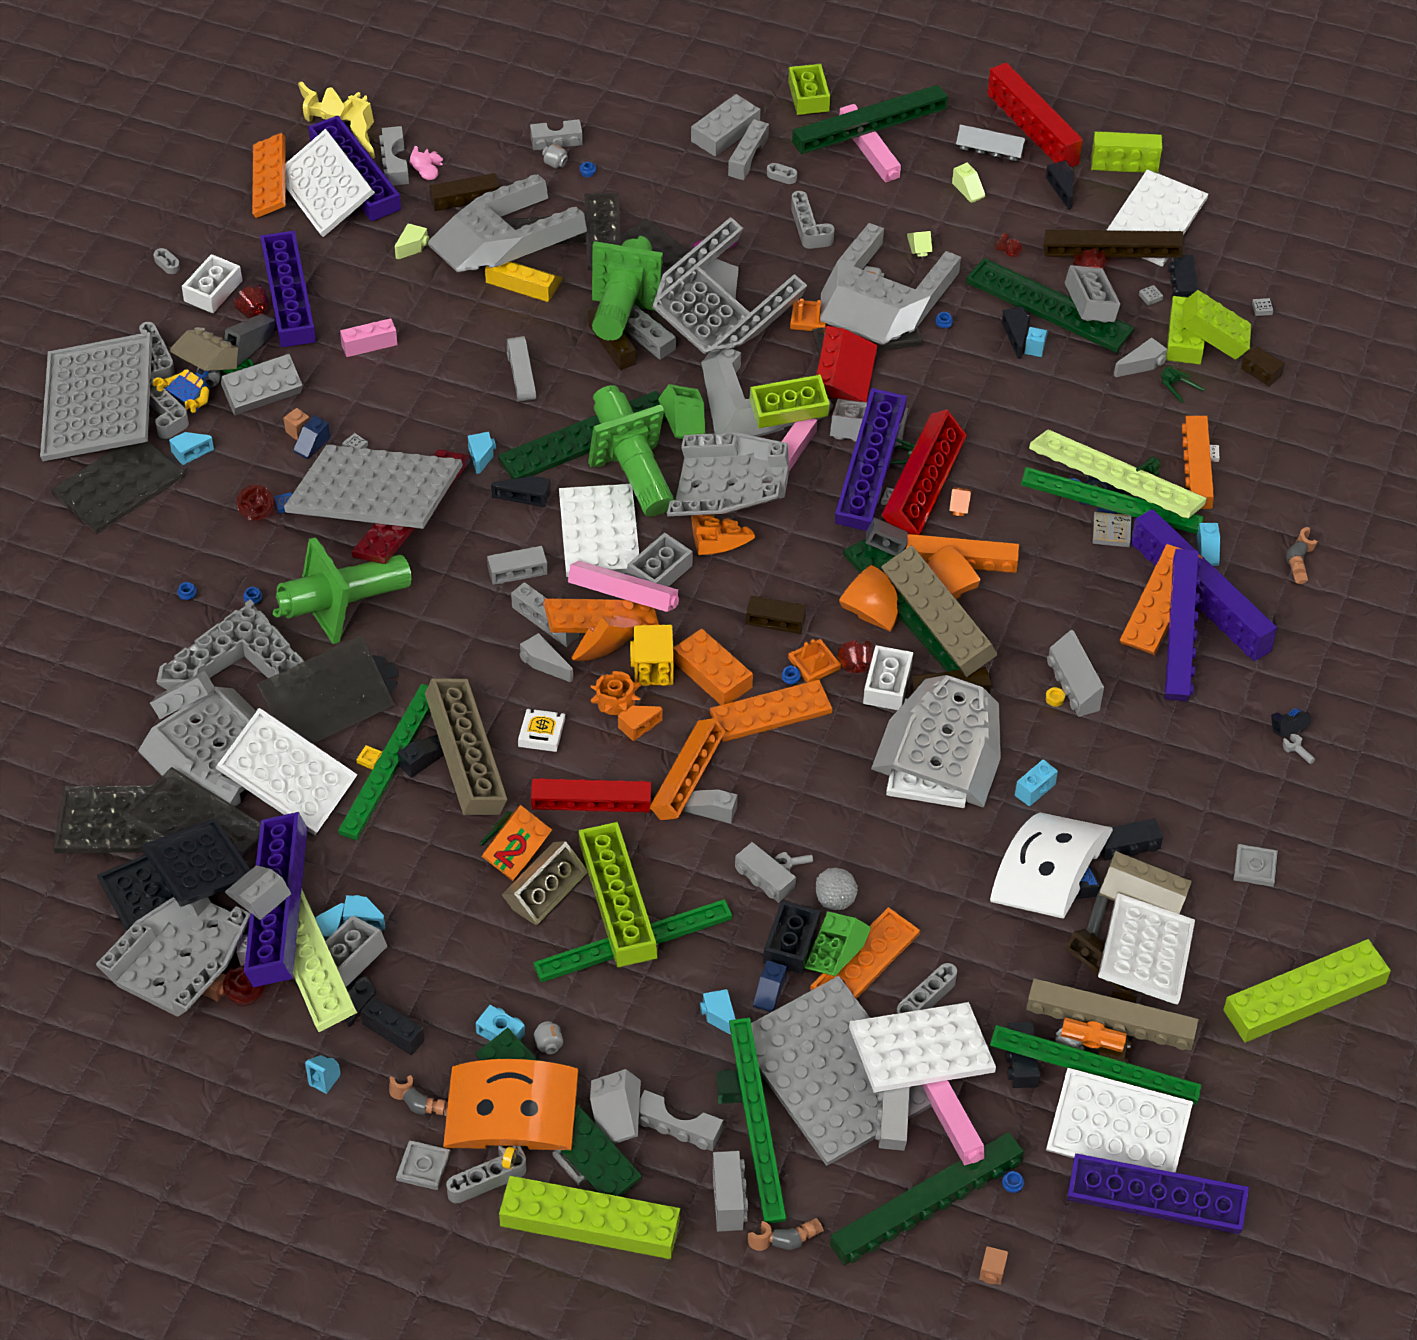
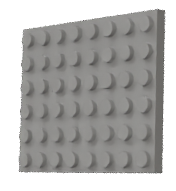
M150 332L48 351L40 452L42 461L148 442L152 335Z
M326 445L285 504V512L423 529L463 466L462 460L402 452H388L385 450H370L368 448L361 449L350 446Z
M839 976L751 1023L760 1074L826 1166L874 1140L876 1127H880V1121L876 1120L877 1108H881V1101H877L878 1092L874 1093L849 1029L850 1021L870 1017ZM921 1085L910 1086L908 1120L932 1107Z

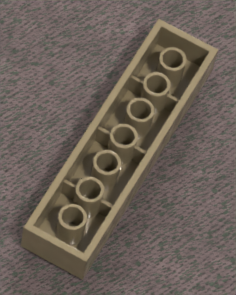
M912 545L881 566L894 587L966 677L998 655L991 642Z
M432 678L425 696L463 815H500L507 797L468 679Z

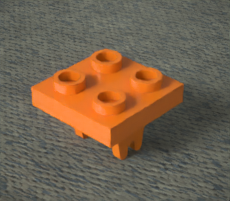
M803 298L797 300L793 304L790 329L825 332L826 323L820 321L821 300L817 302L805 301Z
M812 639L810 644L805 642L803 647L788 653V659L793 666L800 670L801 676L807 683L819 680L841 669V664L821 639L817 641Z

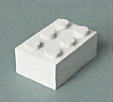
M211 254L182 285L184 301L214 313L242 282L240 266Z
M875 646L864 689L863 704L899 710L903 705L908 685L913 652Z

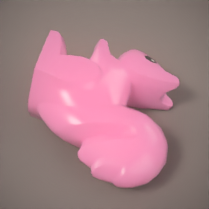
M415 146L409 164L419 171L422 178L434 180L439 174L438 169L434 165L442 166L441 161H443V158L435 151L429 153L428 149L424 153L419 152L418 147Z

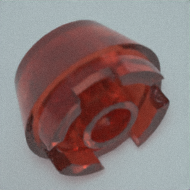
M1096 249L1082 251V255L1074 254L1073 265L1103 268L1105 270L1107 257H1105V251L1097 253Z
M259 284L255 288H252L250 285L242 289L238 293L240 296L237 299H233L235 308L247 318L262 314L269 306L266 290L262 289Z
M261 485L247 486L237 497L238 511L249 520L264 519L271 513L274 506L271 492Z
M857 640L843 643L842 648H837V658L846 672L861 673L870 668L874 654L870 641L866 640L865 644H859Z
M244 965L236 969L231 968L223 980L224 993L238 1006H249L255 1003L265 985L252 986L244 973Z

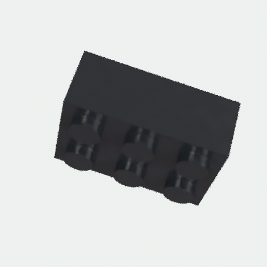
M781 901L764 948L763 963L766 964L768 960L787 966V970L803 974L820 925L821 911Z

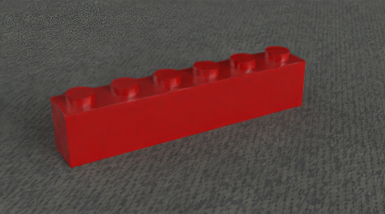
M532 779V810L650 813L651 782Z

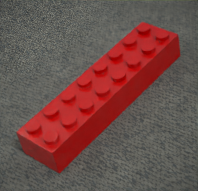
M1007 62L991 68L987 90L988 96L1006 112L1008 117L1054 163L1066 160L1071 167L1078 165L1083 139Z
M948 409L930 414L882 513L888 524L907 531V535H920L967 436Z

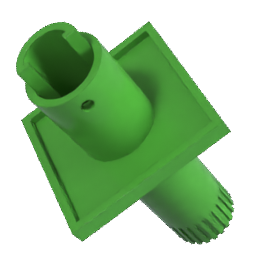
M639 235L638 239L626 240L621 246L596 241L593 243L592 300L600 301V304L592 322V329L603 340L613 341L622 336L633 304L641 309L656 311L652 306L662 278L663 253L652 251L650 241Z
M610 385L601 388L593 395L595 401L594 411L601 424L593 427L588 463L593 468L602 467L612 461H619L644 514L648 517L663 514L668 511L669 502L674 500L652 452L658 445L664 414L662 404L634 413L625 394L620 392L617 386Z
M316 537L311 538L308 542L303 576L299 579L278 584L276 599L278 600L279 608L273 609V615L277 618L282 616L293 618L313 613L333 644L339 643L343 633V623L348 603L409 587L412 580L410 566L403 555L392 556L386 564L371 561L337 569L333 564L332 558L325 552L324 546L319 543Z

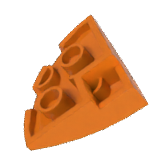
M710 514L691 515L693 536L698 555L725 552L744 545L755 538V534L747 526L741 528L735 520L726 518L720 521Z
M951 545L938 550L928 562V566L955 599L960 598L962 593L977 588L980 583V578L969 562Z
M870 565L845 590L839 599L842 608L858 614L860 619L889 632L892 631L896 623L898 596L895 587L881 570Z
M615 615L611 618L601 617L595 628L589 627L573 654L572 660H594L616 651L634 636V626L643 625V622Z

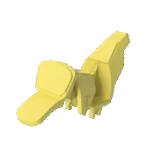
M302 81L298 83L300 92L305 98L303 113L308 122H312L314 116L327 120L337 115L344 123L350 121L351 133L372 159L375 158L374 149L370 144L367 130L374 123L371 105L369 102H366L367 96L360 99L358 97L361 95L358 92L354 96H348V100L342 103L334 89L327 88L322 103H320L317 92L307 88Z

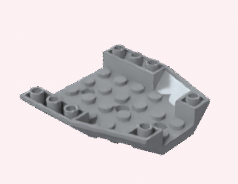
M741 433L684 435L681 447L684 463L676 500L669 502L667 516L728 514L785 498L789 476L788 443Z
M948 675L925 679L889 720L871 769L889 776L892 769L966 793V802L984 808L1001 759L999 703L983 687ZM961 696L964 701L957 702L954 700V697ZM950 728L952 730V733L946 734L942 731V729ZM938 760L941 765L933 766L930 761Z
M214 687L208 695L181 708L152 727L138 751L173 788L226 813L241 803L239 793L244 791L245 788L217 770L216 766L251 720L256 710L233 688ZM193 719H200V720H201V721L198 722V723H192V722H191ZM218 742L224 743L221 747L214 746Z
M173 897L137 920L96 963V966L119 988L178 1017L194 1004L228 966L250 920V913L237 906L230 912L211 903L208 897L180 907ZM191 953L190 956L183 957L185 954ZM161 982H165L162 986H161V985L156 986L157 984H159V983H161Z

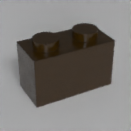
M1256 345L1243 357L1241 369L1260 382L1270 386L1282 376L1285 363Z

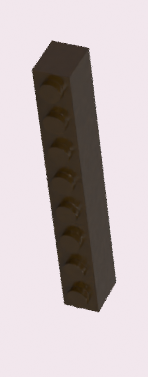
M1045 230L1044 256L1183 258V231Z

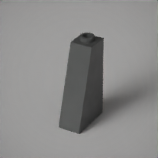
M259 314L226 329L224 341L231 342V345L238 348L237 366L273 336L275 319Z

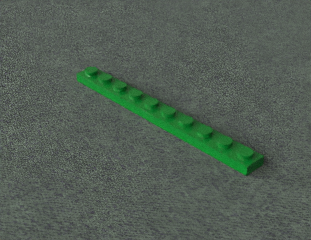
M1028 467L1025 468L1021 485L1136 518L1153 509L1172 528L1197 534L1199 523H1202L1204 517L1193 514L1190 518L1181 517L1173 511L1165 510L1163 507L1143 499Z
M420 685L338 830L339 835L356 841L361 835L399 767L397 752L413 742L430 712L425 696L428 685Z
M725 899L651 923L650 925L657 945L732 920V914ZM605 938L533 962L540 983L614 959L609 939Z
M750 1017L729 1020L763 1221L768 1224L786 1221L751 1020Z
M995 1026L990 1046L1065 1068L1193 1102V1105H1197L1201 1084L1001 1026Z

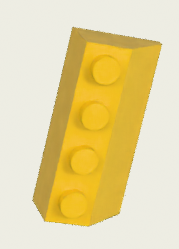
M512 261L497 267L489 268V265L485 267L486 283L546 302L550 301L563 280L561 276Z

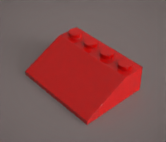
M826 326L817 375H821L828 398L860 402L867 401L877 350L876 344L846 329Z

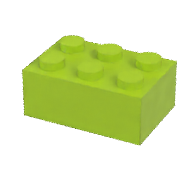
M821 64L789 67L788 83L797 115L829 112L830 94Z

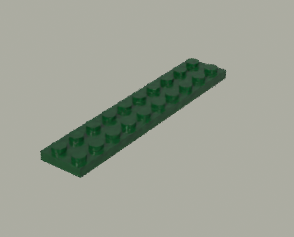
M985 258L980 261L966 278L967 284L1012 305L1023 307L1025 311L1115 353L1120 350L1134 332L1133 326L1118 319L1115 322L1086 321L1081 319L1072 298Z
M656 390L629 401L633 412L636 413L660 405L658 400L660 394ZM665 413L663 414L662 423L668 421ZM597 415L501 453L498 455V460L512 479L537 475L590 453L593 427L601 423Z
M866 539L843 550V555L859 573L863 572L870 565L884 573L881 566L894 558L892 554L866 544ZM895 588L898 596L897 609L900 620L946 672L960 670Z
M506 1028L475 1053L480 1061L492 1059L538 1061L509 1028ZM576 1103L572 1150L560 1151L577 1171L584 1176L585 1180L596 1192L621 1197L642 1179V1175Z

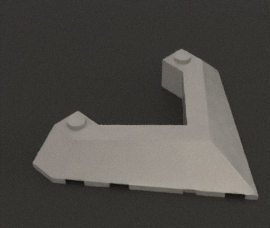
M732 348L709 353L701 362L715 434L741 433L759 437L794 425L795 422L758 429L750 399L744 398L736 372L741 367V352ZM828 399L829 404H830V405H829V412H830L831 409L833 408V404H832V403L830 402V400ZM825 417L817 418V420H822Z
M250 599L239 611L235 610L224 618V621L220 624H216L194 641L195 644L188 649L184 648L174 656L175 659L171 662L161 665L157 677V684L168 690L203 671L211 678L241 658L246 657L273 682L275 701L295 702L312 690L314 672L308 669L303 659L290 648V644L273 625L271 626L269 620L261 611L257 610Z

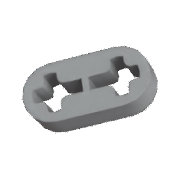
M771 163L767 166L768 178L786 184H793L797 181V171L794 168L778 163Z
M159 248L154 252L155 263L166 273L176 274L180 271L179 260L167 249Z

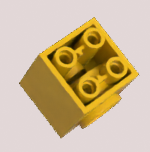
M672 625L634 626V641H630L631 667L635 668V682L640 683L642 686L673 685Z

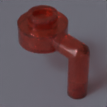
M1004 233L996 243L995 249L1005 251L1009 256L1017 257L1022 251L1021 244L1014 239L1008 240L1009 235Z

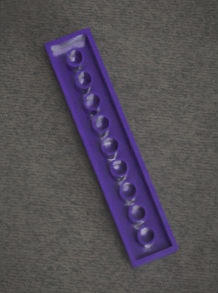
M1153 509L1135 519L1131 543L1134 548L1138 549L1155 566L1166 544L1185 550H1195ZM1202 556L1201 568L1197 569V575H1200V585L1196 587V593H1199L1198 605L1195 604V606L1209 620H1212L1220 631L1224 632L1253 661L1271 652L1277 627Z
M299 812L261 820L256 865L272 869L280 875L292 894L261 920L250 913L244 973L253 987L293 979L307 826Z

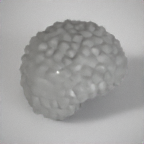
M828 868L819 874L816 881V894L818 901L823 907L830 910H844L855 901L858 889L851 873L844 869Z

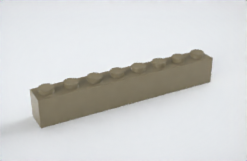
M1033 979L1026 1009L1035 1014H1045L1056 1019H1065L1066 1017L1085 1023L1089 1021L1098 1022L1107 1029L1123 1032L1140 1040L1145 1039L1160 1045L1166 1044L1180 1050L1190 1051L1198 1024L1197 1018L1038 979Z

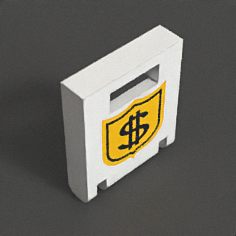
M527 709L518 738V747L557 752L565 722V714L561 713L560 717H558L557 712L534 710V713H531V709ZM530 736L548 738V741L530 739Z

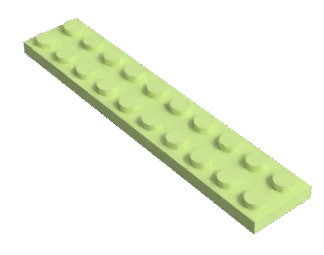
M1049 429L1030 442L1029 449L1034 450L1038 454L1045 455L1054 461L1066 464L1070 468L1082 471L1085 475H1091L1101 482H1107L1117 489H1123L1131 495L1141 497L1149 503L1157 504L1165 510L1173 511L1181 517L1190 518L1206 503L1207 498L1143 470L1137 472L1136 467Z
M301 888L293 975L318 1032H321L356 1014L357 1011Z

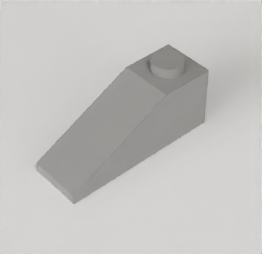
M1150 338L1116 363L1114 376L1120 377L1149 371L1159 365H1163L1167 359V348L1153 338Z
M539 633L520 644V657L523 662H527L532 668L568 682L573 681V668Z
M722 790L693 791L682 811L731 824L737 810L738 794Z

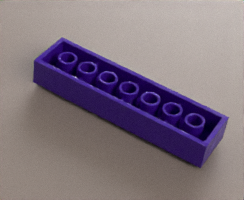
M338 115L308 126L310 142L326 129L375 192L359 206L370 221L401 210L400 194Z
M295 231L260 235L280 346L287 347L316 342Z
M871 388L835 513V524L867 531L872 520L875 518L905 413L907 396Z
M1075 1153L1067 1200L1240 1234L1243 1230L1249 1187Z

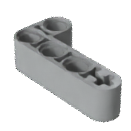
M795 191L792 194L791 210L802 245L808 249L831 246L834 243V226L827 223L816 225L806 193Z
M152 322L142 323L139 327L140 334L150 332L152 335L151 377L154 379L157 377L165 379L174 376L173 360L156 326Z
M525 336L507 338L508 361L511 363L518 402L536 400V391Z
M151 377L149 405L160 414L156 419L158 436L162 439H168L188 427L187 410L165 389L159 392L157 386H153L154 378Z
M951 963L942 964L899 1003L897 1014L932 1008L955 986L957 968Z
M498 1145L499 1157L449 1178L446 1184L448 1199L453 1203H461L508 1183L509 1176L520 1178L526 1173V1157L521 1147L511 1146L517 1149L514 1163H520L518 1166L513 1165L511 1170L503 1168L502 1160L506 1148H504L505 1146ZM495 1171L501 1172L499 1174H493V1172ZM474 1180H481L480 1182H477V1183L472 1182V1181H474Z

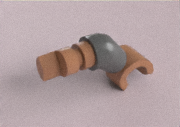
M1309 527L1301 530L1295 544L1286 553L1287 563L1291 566L1297 584H1303L1308 581L1304 556L1306 552L1313 551L1318 543L1315 539L1313 541L1307 539L1310 533Z
M411 1075L407 1077L406 1084H398L395 1082V1077L390 1076V1095L394 1099L404 1100L412 1112L420 1115L436 1112V1115L447 1116L448 1102L442 1099L434 1101V1098H428V1095H423L413 1088V1078Z
M817 1218L802 1224L801 1228L774 1229V1232H771V1227L767 1222L762 1221L761 1234L763 1235H757L754 1232L748 1233V1244L757 1251L767 1249L771 1243L772 1246L781 1249L793 1250L802 1246L806 1238L810 1239L824 1230Z

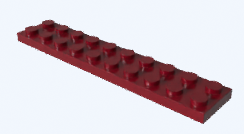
M437 450L433 455L462 460L463 466L451 485L471 462L469 455L445 450ZM375 523L351 551L352 557L386 564L415 528Z

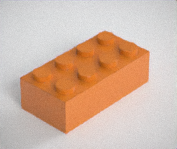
M702 628L673 648V663L720 705L733 702L753 686V673Z

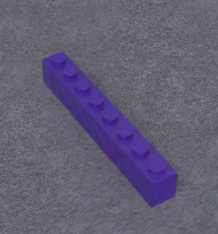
M1175 549L1173 555L1164 699L1188 701L1189 696L1193 695L1194 684H1191V677H1194L1195 673L1192 659H1195L1196 647H1193V640L1196 641L1197 629H1194V622L1197 623L1198 611H1195V604L1198 605L1199 593H1196V587L1200 585V575H1197V569L1201 568V557H1198V551Z

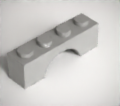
M753 119L729 159L728 176L740 180L745 179L750 171L756 149H763L768 140L769 123Z
M402 126L382 128V135H379L380 145H384L381 146L382 157L385 156V158H382L383 168H387L384 169V175L392 185L409 184L407 161L395 156L398 152L404 150Z
M644 1090L640 1098L639 1125L656 1129L661 1134L672 1135L682 1142H690L700 1149L714 1150L723 1131L722 1119L703 1112L695 1119L680 1120L668 1113L665 1108L664 1097Z

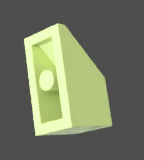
M968 162L954 168L952 184L971 203L985 197L978 173Z
M408 223L395 244L396 259L422 252L429 241L427 228Z
M930 231L907 234L912 254L917 253L919 257L928 256L927 252H932Z

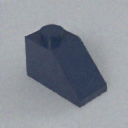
M313 416L303 426L294 447V452L309 459L331 438L329 423L317 416Z
M767 960L759 980L753 1007L769 1012L774 1011L786 981L787 966Z

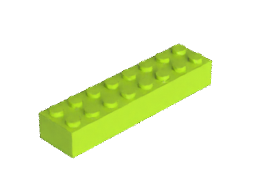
M618 822L579 830L581 851L617 967L657 959L656 940Z
M1367 939L1228 996L1223 1011L1246 1043L1385 985L1391 970L1370 940Z
M509 1176L499 1212L501 1227L671 1259L680 1223V1208Z

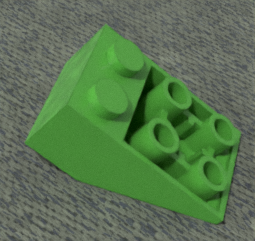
M668 384L658 400L662 404L675 438L683 439L684 435L705 434L704 402L698 389Z
M827 912L805 968L836 976L864 947L871 927L857 918Z

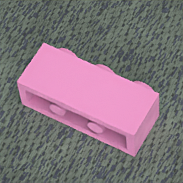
M391 318L340 330L341 343L346 357L397 345L396 329Z

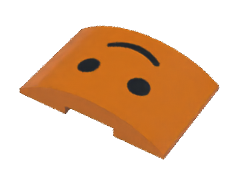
M524 1059L481 1060L453 1066L443 1147L486 1149L487 1145L528 1146L529 1149L572 1150L578 1068Z

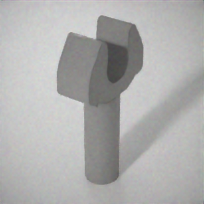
M1291 734L1290 740L1293 743L1284 738L1283 748L1287 753L1296 751L1309 764L1315 761V758L1301 746L1302 738L1299 735Z
M783 852L775 857V861L778 863L785 862V864L780 865L790 872V868L793 865L813 862L812 855L791 858L786 852Z

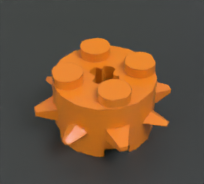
M613 671L611 675H602L597 680L596 685L591 686L596 691V695L590 701L591 703H598V708L601 712L619 716L622 711L625 712L628 708L634 706L636 700L641 699L635 695V691L641 684L633 682L630 676L624 672Z

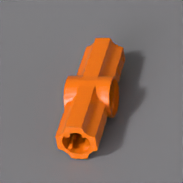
M1065 1017L1060 1036L1081 1041L1083 1045L1089 1048L1097 1049L1103 1047L1122 1052L1127 1034L1107 1029L1098 1022L1089 1021L1085 1023Z

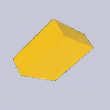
M366 745L356 759L357 764L373 770L382 751Z

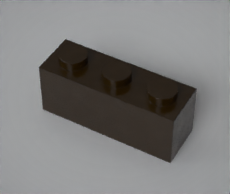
M760 596L750 597L746 611V625L802 634L806 618V605Z

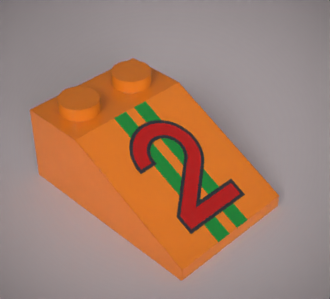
M520 805L511 814L481 857L513 881L542 845L552 829Z

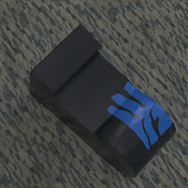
M1295 708L1285 715H1281L1278 712L1272 714L1273 732L1284 738L1301 731L1310 725L1311 716L1299 708Z

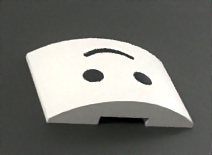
M1041 812L1035 814L1020 828L1008 847L999 867L990 901L1064 919L1080 890V880L1092 859L1098 858L1113 831L1112 827Z

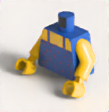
M199 368L193 374L186 369L169 378H155L153 386H157L159 392L163 391L165 387L174 398L185 404V410L190 408L191 412L195 413L208 402L210 386L203 380L209 372Z

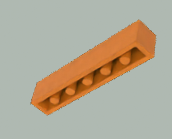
M1186 416L1185 423H1182V434H1185V437L1182 439V445L1186 447V450L1183 451V459L1187 461L1184 464V473L1188 474V477H1185V487L1189 488V491L1207 498L1205 505L1200 509H1212L1214 496L1208 417Z
M907 535L906 548L912 545L927 564L938 550L951 545L969 562L973 569L1007 573L1017 572L1019 544Z
M715 718L697 721L654 798L650 809L660 820L677 819L726 732Z

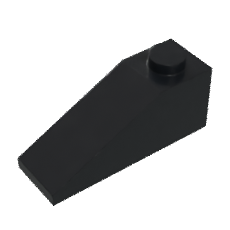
M1064 160L1047 165L1046 179L1067 209L1070 210L1073 201L1074 172L1073 168Z
M1023 307L1003 310L1001 323L1017 359H1021L1027 325L1030 323L1029 315L1025 313Z
M530 476L492 482L491 490L493 498L545 508L551 492L550 479Z
M438 734L414 741L397 752L399 767L411 778L444 756Z

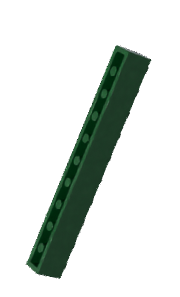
M939 85L928 87L793 129L792 143L800 154L808 153L947 109L948 96Z
M1009 1132L984 1146V1159L965 1166L962 1160H959L832 1234L830 1237V1247L844 1266L850 1262H857L862 1255L867 1252H874L882 1243L893 1241L901 1232L910 1231L918 1222L926 1221L935 1212L947 1209L952 1202L966 1198L971 1191L983 1188L993 1178H1000L1010 1168H1017L1022 1163L1023 1149Z

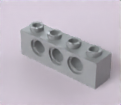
M633 304L624 331L660 360L676 350V337L674 334L667 331L660 323L653 320L649 314L644 313L637 305Z
M525 582L511 593L512 608L565 647L569 646L580 636L579 633H552L543 605L544 600L547 598Z

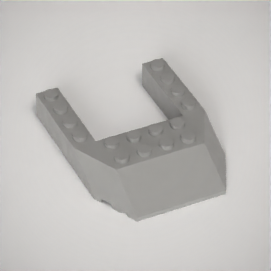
M537 174L477 197L452 217L427 243L456 272L477 270L479 266L489 265V268L497 267L587 231L584 213L577 207L568 208L564 212L555 213L551 217L540 219L530 225H524L517 230H514L501 218V216L548 199L546 181Z
M731 217L662 275L652 306L703 354L737 347L756 337L801 298L807 287L794 274L753 311L749 312L705 273L703 269L733 245L742 233L743 228Z
M868 223L839 258L821 292L820 321L834 327L846 329L858 336L884 345L890 340L899 338L905 332H913L959 274L961 257L945 251L916 289L862 270L883 245L884 228Z

